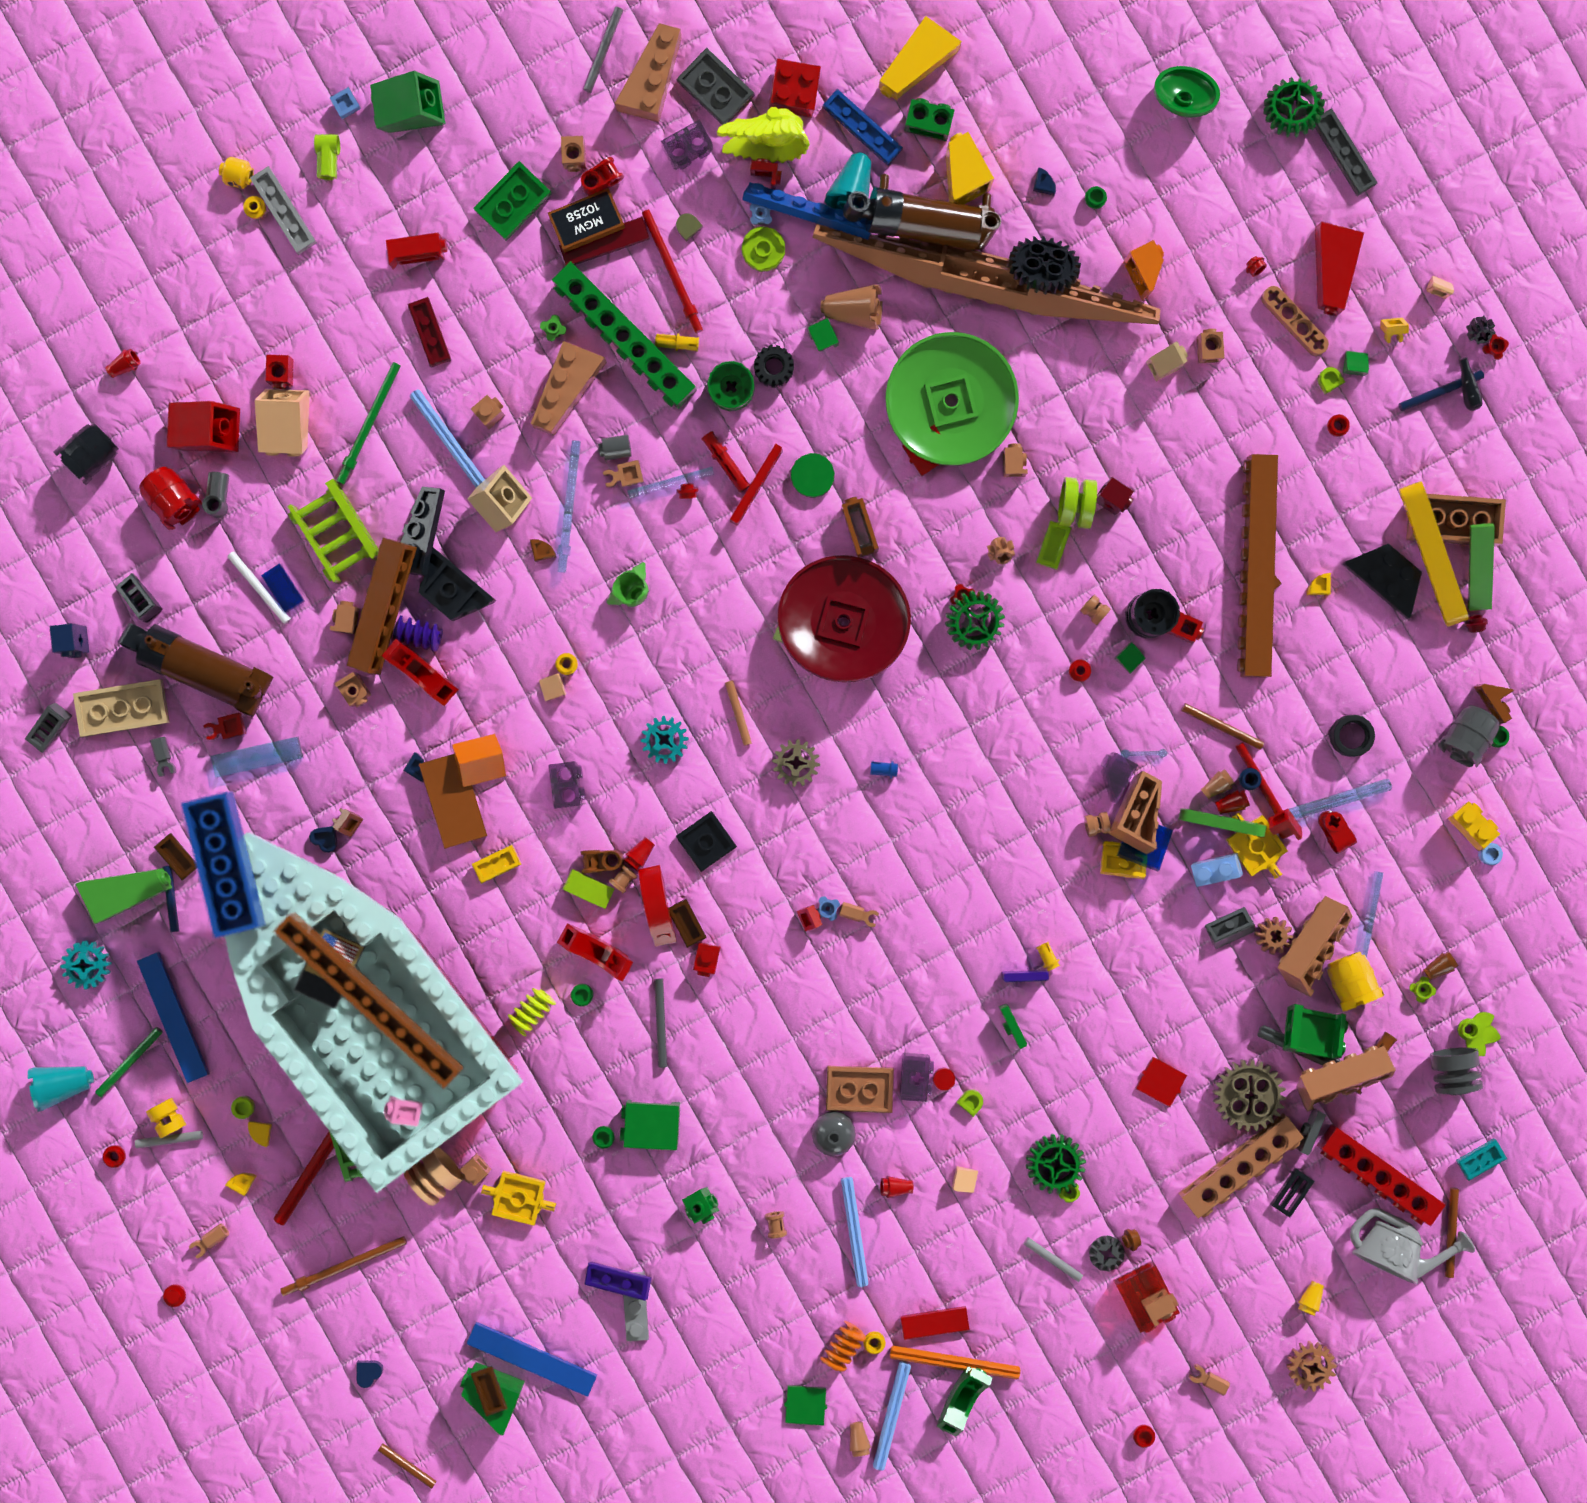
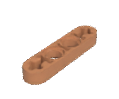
M1270 286L1263 292L1261 299L1264 306L1308 353L1313 356H1320L1328 349L1329 343L1327 338L1279 287ZM1269 293H1270V294L1276 293V295H1277V296L1275 297L1276 301H1275V300H1272V301H1269V300H1268V298H1269V296H1270ZM1283 300L1285 303L1277 310L1275 307ZM1288 307L1292 309L1293 317L1291 319H1286L1282 316L1283 308ZM1303 323L1307 325L1308 333L1306 335H1301L1297 332L1298 324ZM1312 333L1315 334L1312 339L1315 342L1320 341L1322 343L1320 348L1316 350L1313 348L1315 343L1311 339L1308 342L1305 340Z

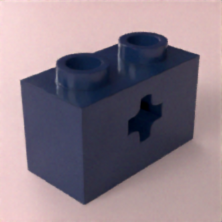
M72 623L49 626L52 653H58L61 657L80 658L82 653H89L87 626Z

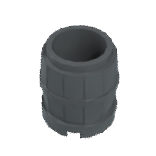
M1470 705L1464 708L1457 718L1453 720L1446 736H1443L1438 743V747L1442 752H1445L1447 749L1451 753L1450 758L1468 767H1473L1475 764L1477 768L1483 759L1482 756L1492 746L1493 740L1499 731L1500 722L1486 710Z

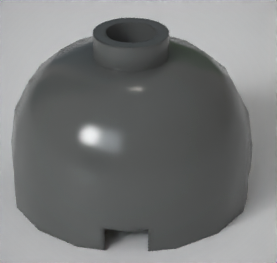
M830 1111L820 1115L814 1122L812 1128L813 1143L823 1154L832 1157L841 1156L848 1152L854 1144L856 1137L855 1127L851 1119L844 1113Z

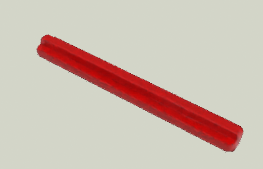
M330 1132L327 1133L276 1213L274 1220L277 1224L282 1226L286 1224L333 1150L334 1145Z

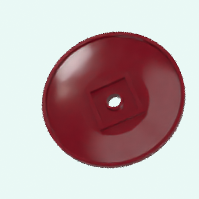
M837 555L825 557L803 567L786 585L778 607V629L782 642L790 656L809 673L834 682L862 681L886 670L903 651L911 627L909 603L897 580L878 564L855 556ZM844 617L849 620L850 624L842 627L838 624L837 620Z

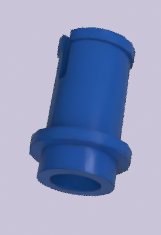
M894 761L891 763L871 762L870 775L890 776V778L897 777L898 764L894 763Z

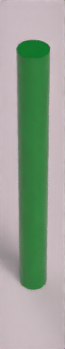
M156 1027L102 1083L95 1093L102 1097L156 1041L163 1031Z

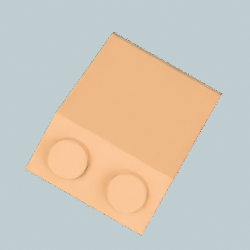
M265 389L255 399L258 452H265L268 456L287 453L291 457L300 456L305 452L308 447L310 391Z

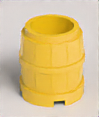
M1360 951L1327 964L1331 985L1341 1001L1340 1006L1343 1012L1384 996L1382 988L1378 986L1373 968H1371L1365 954L1362 955Z

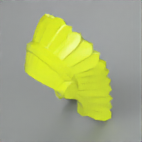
M771 107L765 114L752 119L736 118L733 122L726 123L717 130V136H729V138H732L723 145L722 153L727 155L733 154L735 157L742 156L743 159L750 157L754 161L758 158L768 159L772 163L776 161L781 163L787 160L793 161L795 158L800 159L802 154H806L810 146L803 130V120L785 108L777 109L776 107Z

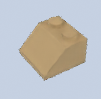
M502 465L480 483L467 500L491 528L498 532L516 521L532 497L507 467Z

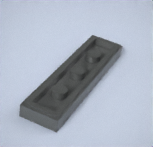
M1331 108L1320 116L1321 121L1319 124H1316L1315 129L1356 196H1359L1378 182L1333 109Z

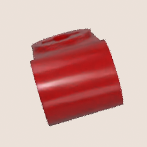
M608 157L582 174V190L586 195L590 196L618 184L624 178V175L617 170L613 157ZM588 180H595L597 182L594 187L585 185Z
M1324 811L1320 814L1318 818L1319 826L1336 854L1357 843L1354 833L1340 813ZM1330 817H1334V820H1332L1333 825L1328 824L1331 821Z

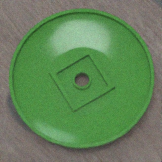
M944 332L918 341L902 354L891 371L885 400L890 425L898 439L907 449L926 461L940 465L956 466L978 461L1000 446L1014 425L1018 411L1019 393L1011 366L994 346L970 334ZM948 395H954L957 398L958 402L955 406L950 407L945 403V398ZM935 425L940 434L936 433L929 427Z

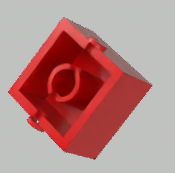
M777 58L769 109L771 107H776L777 109L785 108L795 115L812 118L815 110L821 66Z

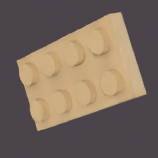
M163 679L73 693L80 737L170 723Z

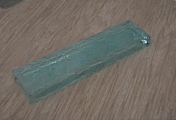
M299 737L211 756L215 777L303 759Z

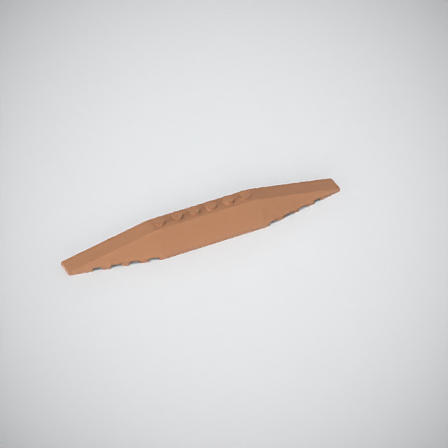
M816 224L812 237L915 284L922 285L925 288H935L946 293L963 295L969 299L975 298L986 301L989 304H999L1009 309L1026 311L1032 315L1158 325L1160 320L1159 308L1137 300H1133V302L1123 300V295L1115 292L1113 295L1101 292V287L1093 285L1092 288L1080 284V279L1076 280V284L1071 285V289L1065 288L1063 293L1058 289L1056 294H1053L1050 290L1047 291V294H1044L1043 290L1035 293V288L1033 287L1027 290V284L1020 286V279L1014 280V274L1009 273V259L976 250L909 240L903 237H887L880 234H871L869 240L820 224Z

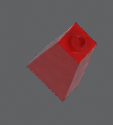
M1321 221L1315 229L1318 309L1324 310L1323 313L1336 316L1345 310L1364 232Z

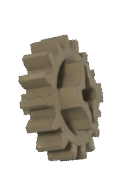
M797 739L796 744H792L791 740H788L787 747L781 744L782 751H775L778 759H773L772 762L777 763L778 767H775L773 770L780 772L777 777L778 779L786 778L784 784L792 781L793 787H795L797 782L800 781L801 785L804 786L805 779L811 782L813 780L810 775L818 774L814 768L820 766L819 763L815 762L819 755H813L812 752L815 750V747L808 749L807 741L800 745L799 739ZM794 748L793 754L789 758H782L786 751ZM801 749L805 750L809 754L811 760H805L803 758V756L801 755ZM797 756L799 761H803L807 765H800L798 769H794L793 765L785 763V761L794 760V757ZM782 766L789 767L792 771L791 777L783 771ZM803 768H810L806 775L799 778V772Z

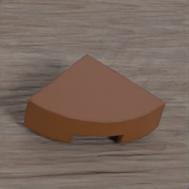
M538 539L530 540L535 562L557 557L554 549L548 543Z

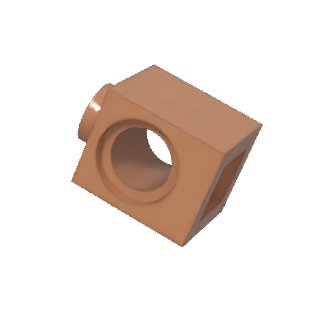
M583 136L561 137L562 165L564 169H568L569 172H579L581 169L586 168L585 141ZM572 151L579 152V156L575 159L568 157Z
M1205 329L1203 333L1197 336L1198 364L1221 362L1225 358L1223 331L1216 332V329ZM1206 341H1212L1215 344V350H1209L1206 347Z

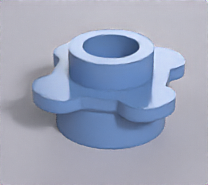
M825 896L820 897L819 909H817L820 917L829 918L830 921L835 920L840 902L837 899L829 900Z

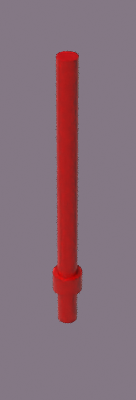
M645 210L642 212V215L682 302L686 319L689 318L695 333H700L703 331V328L697 317L698 311L689 299L651 211Z

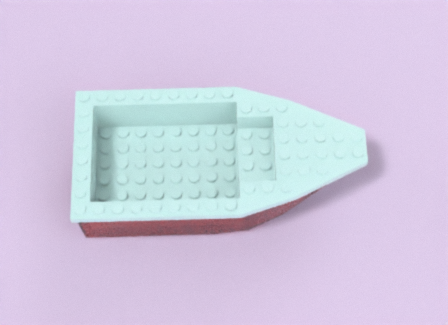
M248 832L244 837L266 925L226 935L225 939L229 961L252 1029L377 1193L523 1083V1080L518 1075L519 1069L423 942L396 913L380 905L343 878ZM296 912L319 935L323 928H326L361 944V946H366L356 969L464 1067L445 1088L440 1086L343 995L337 1008L334 1009L294 991L307 962L273 932L289 914ZM390 1096L422 1103L418 1126L393 1124L385 1118L384 1106L386 1102H389Z

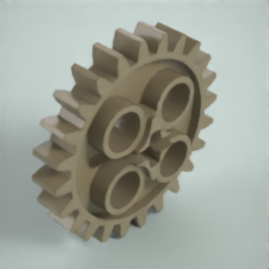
M1240 1059V1066L1232 1062L1233 1069L1230 1070L1224 1067L1227 1074H1218L1222 1081L1214 1082L1219 1087V1090L1212 1091V1093L1218 1095V1098H1215L1213 1102L1220 1104L1216 1111L1223 1112L1221 1115L1223 1120L1229 1118L1227 1123L1230 1126L1236 1122L1235 1127L1238 1130L1243 1125L1244 1130L1249 1132L1250 1126L1255 1131H1258L1259 1124L1267 1128V1120L1274 1123L1272 1116L1280 1117V1114L1276 1111L1277 1108L1284 1109L1280 1101L1286 1100V1097L1280 1095V1093L1286 1089L1278 1086L1283 1080L1281 1078L1275 1079L1278 1072L1275 1070L1270 1072L1271 1066L1267 1064L1263 1067V1062L1260 1060L1256 1065L1253 1059H1249L1248 1064H1246L1245 1060ZM1249 1076H1252L1251 1082L1249 1084ZM1243 1078V1086L1235 1088L1234 1083L1236 1079ZM1265 1080L1266 1085L1264 1089L1257 1090L1256 1085L1258 1081ZM1251 1091L1253 1096H1249V1099H1247L1245 1094H1249ZM1241 1100L1242 1107L1239 1110H1233V1103ZM1258 1102H1263V1110L1256 1112L1255 1105ZM1249 1105L1250 1113L1247 1115L1246 1111Z

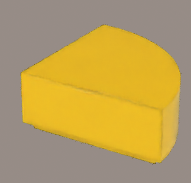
M1325 573L1313 579L1307 589V595H1331V573Z
M249 1121L248 1131L252 1139L261 1146H269L272 1124Z
M252 1173L237 1174L225 1186L245 1196L257 1175Z

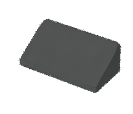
M1245 907L1205 925L1215 949L1255 932V924Z

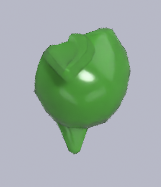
M641 562L633 567L632 570L625 571L617 577L606 602L608 605L625 604L629 607H635L646 600L649 592L645 581L646 563Z

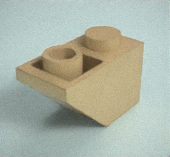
M1175 342L1150 357L1146 363L1153 377L1158 381L1179 370L1187 362L1186 358L1188 355L1182 345L1180 346L1178 342Z

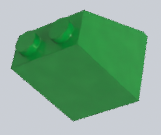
M411 71L370 85L371 101L374 108V122L377 129L394 133L446 124L439 80L417 71Z
M475 1362L473 1368L468 1367L460 1387L464 1389L461 1396L499 1435L503 1436L525 1381L494 1369L507 1409L486 1416L471 1373L488 1368V1366Z

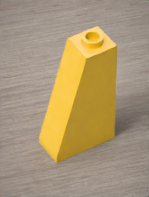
M925 16L879 80L878 88H880V92L887 98L899 99L960 50L962 41Z

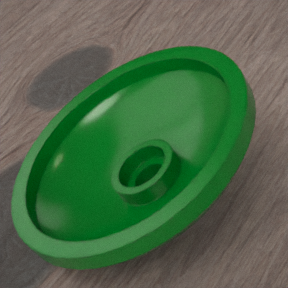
M1175 66L1168 68L1158 75L1154 84V94L1158 102L1169 112L1181 117L1194 118L1207 115L1217 107L1220 99V89L1215 80L1207 73L1193 67Z

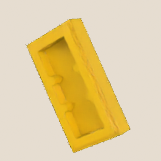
M513 845L472 863L481 884L522 865Z

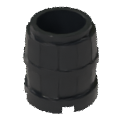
M93 422L91 425L87 424L77 433H74L62 447L59 446L54 451V454L56 456L61 454V462L79 480L84 477L85 479L82 481L87 485L92 480V476L108 466L107 464L118 454L116 451L119 448Z

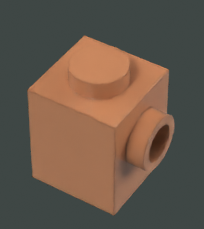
M488 394L471 408L488 429L492 428L505 416L501 411L504 406L496 397L491 399Z

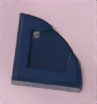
M1038 168L1033 191L1054 196L1056 193L1055 182L1046 170Z
M414 752L403 771L424 782L419 767L420 763L425 762L420 754Z

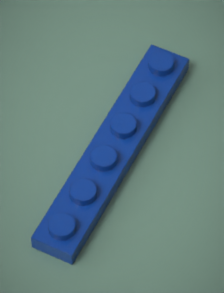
M750 182L744 191L743 201L867 240L871 236V233L866 231V219L862 218L858 222L848 221L844 217L842 209L837 210L823 203L806 200L801 196L789 195L782 190H773L759 183Z

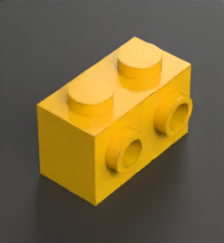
M1468 801L1447 819L1480 851L1485 849L1500 835L1497 831L1499 828L1492 820H1487L1481 814L1483 811L1477 804H1471Z

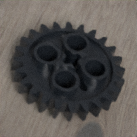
M1034 236L1033 241L1025 238L1024 243L1019 241L1018 246L1013 247L1012 252H1010L1008 267L1010 268L1009 273L1014 274L1013 279H1020V286L1027 284V290L1033 287L1035 288V293L1043 290V293L1047 294V291L1050 290L1053 294H1056L1057 289L1063 293L1065 288L1071 289V285L1076 284L1081 263L1078 262L1079 257L1074 256L1075 250L1068 251L1069 245L1063 247L1061 246L1062 241L1054 243V238L1046 241L1044 236H1042L1041 240Z

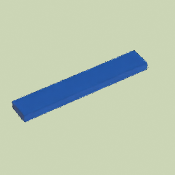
M157 952L138 960L137 964L186 1082L189 1083L210 1074L160 953Z
M478 1322L475 1323L467 1341V1344L587 1397L598 1375Z

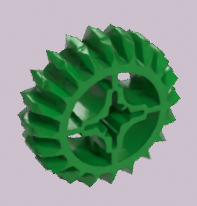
M1292 76L1289 78L1288 83L1282 79L1280 86L1275 84L1272 89L1273 91H1268L1263 110L1264 115H1267L1266 123L1272 122L1270 125L1271 130L1278 127V135L1285 131L1286 137H1289L1290 133H1294L1296 138L1299 136L1300 131L1306 135L1308 129L1314 130L1316 124H1319L1321 121L1320 116L1324 114V108L1322 107L1325 104L1324 99H1321L1322 91L1316 92L1318 89L1317 84L1310 87V79L1303 83L1301 77L1298 78V81H1294ZM1301 96L1305 97L1308 101L1303 100ZM1294 101H1296V109H1294L1292 114L1291 107L1294 105ZM1278 111H1280V113L1285 114L1287 116V119L1282 117L1278 113ZM1298 117H1305V118L1300 119V120H1295V119H1297Z
M973 590L970 591L969 597L962 593L961 601L954 598L956 606L949 605L948 608L952 613H946L945 615L948 619H951L946 621L945 625L950 627L947 633L953 635L952 640L958 642L960 647L966 645L968 650H971L973 646L980 650L981 644L988 647L987 641L989 640L993 643L996 642L993 636L995 634L1001 635L998 628L1004 627V623L1000 620L1005 618V615L1000 613L1003 608L1001 605H997L998 600L996 598L992 599V595L989 593L984 596V593L980 590L977 595ZM975 604L984 605L982 608L979 607L976 610H970L968 608L969 606ZM964 613L965 620L961 624L962 627L959 628V619L961 614ZM991 613L990 624L986 627L985 621L989 617L988 614ZM969 614L978 619L977 622L981 625L980 627L971 621L972 618ZM976 630L982 632L981 634L976 636L966 635L967 633L971 634L973 631Z
M1052 1133L1050 1135L1051 1140L1048 1141L1044 1135L1042 1136L1044 1143L1040 1144L1036 1140L1035 1144L1038 1148H1029V1151L1034 1155L1026 1156V1159L1032 1162L1026 1164V1169L1031 1170L1028 1176L1029 1178L1035 1177L1032 1183L1034 1185L1040 1183L1039 1189L1041 1191L1047 1187V1192L1051 1194L1055 1188L1056 1193L1061 1194V1188L1064 1187L1065 1191L1069 1192L1067 1185L1071 1184L1075 1188L1077 1186L1074 1181L1075 1178L1079 1181L1082 1180L1078 1172L1084 1173L1085 1168L1079 1165L1085 1164L1086 1160L1079 1157L1084 1153L1082 1150H1077L1079 1147L1078 1143L1071 1145L1072 1138L1070 1137L1064 1142L1063 1134H1060L1058 1140H1056L1055 1134ZM1056 1147L1050 1156L1041 1157L1046 1150ZM1063 1148L1071 1153L1073 1164L1063 1160ZM1055 1159H1058L1060 1166H1057V1168H1053L1050 1164ZM1038 1164L1049 1168V1180L1039 1173ZM1070 1171L1063 1179L1056 1180L1061 1172Z

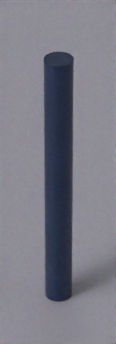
M1482 370L1473 373L1476 381L1484 378ZM1461 378L1399 403L1400 410L1405 411L1461 388Z

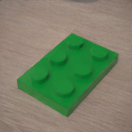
M518 161L473 209L507 241L552 193Z

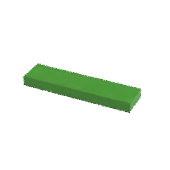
M1493 523L1470 525L1469 611L1492 609L1495 532Z

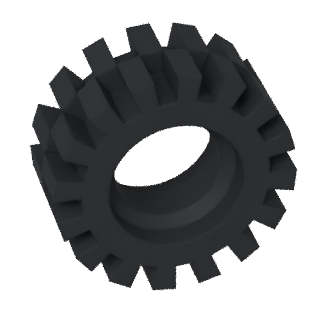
M769 345L768 348L764 347L761 352H758L754 361L755 375L758 377V380L763 382L765 386L768 387L769 385L772 388H775V386L781 387L789 381L793 375L794 362L792 355L787 352V349H782L779 345H776V347ZM772 358L779 359L783 365L781 372L775 375L768 373L765 368L766 362Z

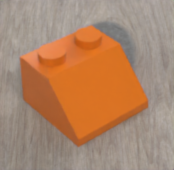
M1154 240L1130 251L1123 261L1142 301L1146 300L1154 290L1164 261V252L1159 244L1156 245Z

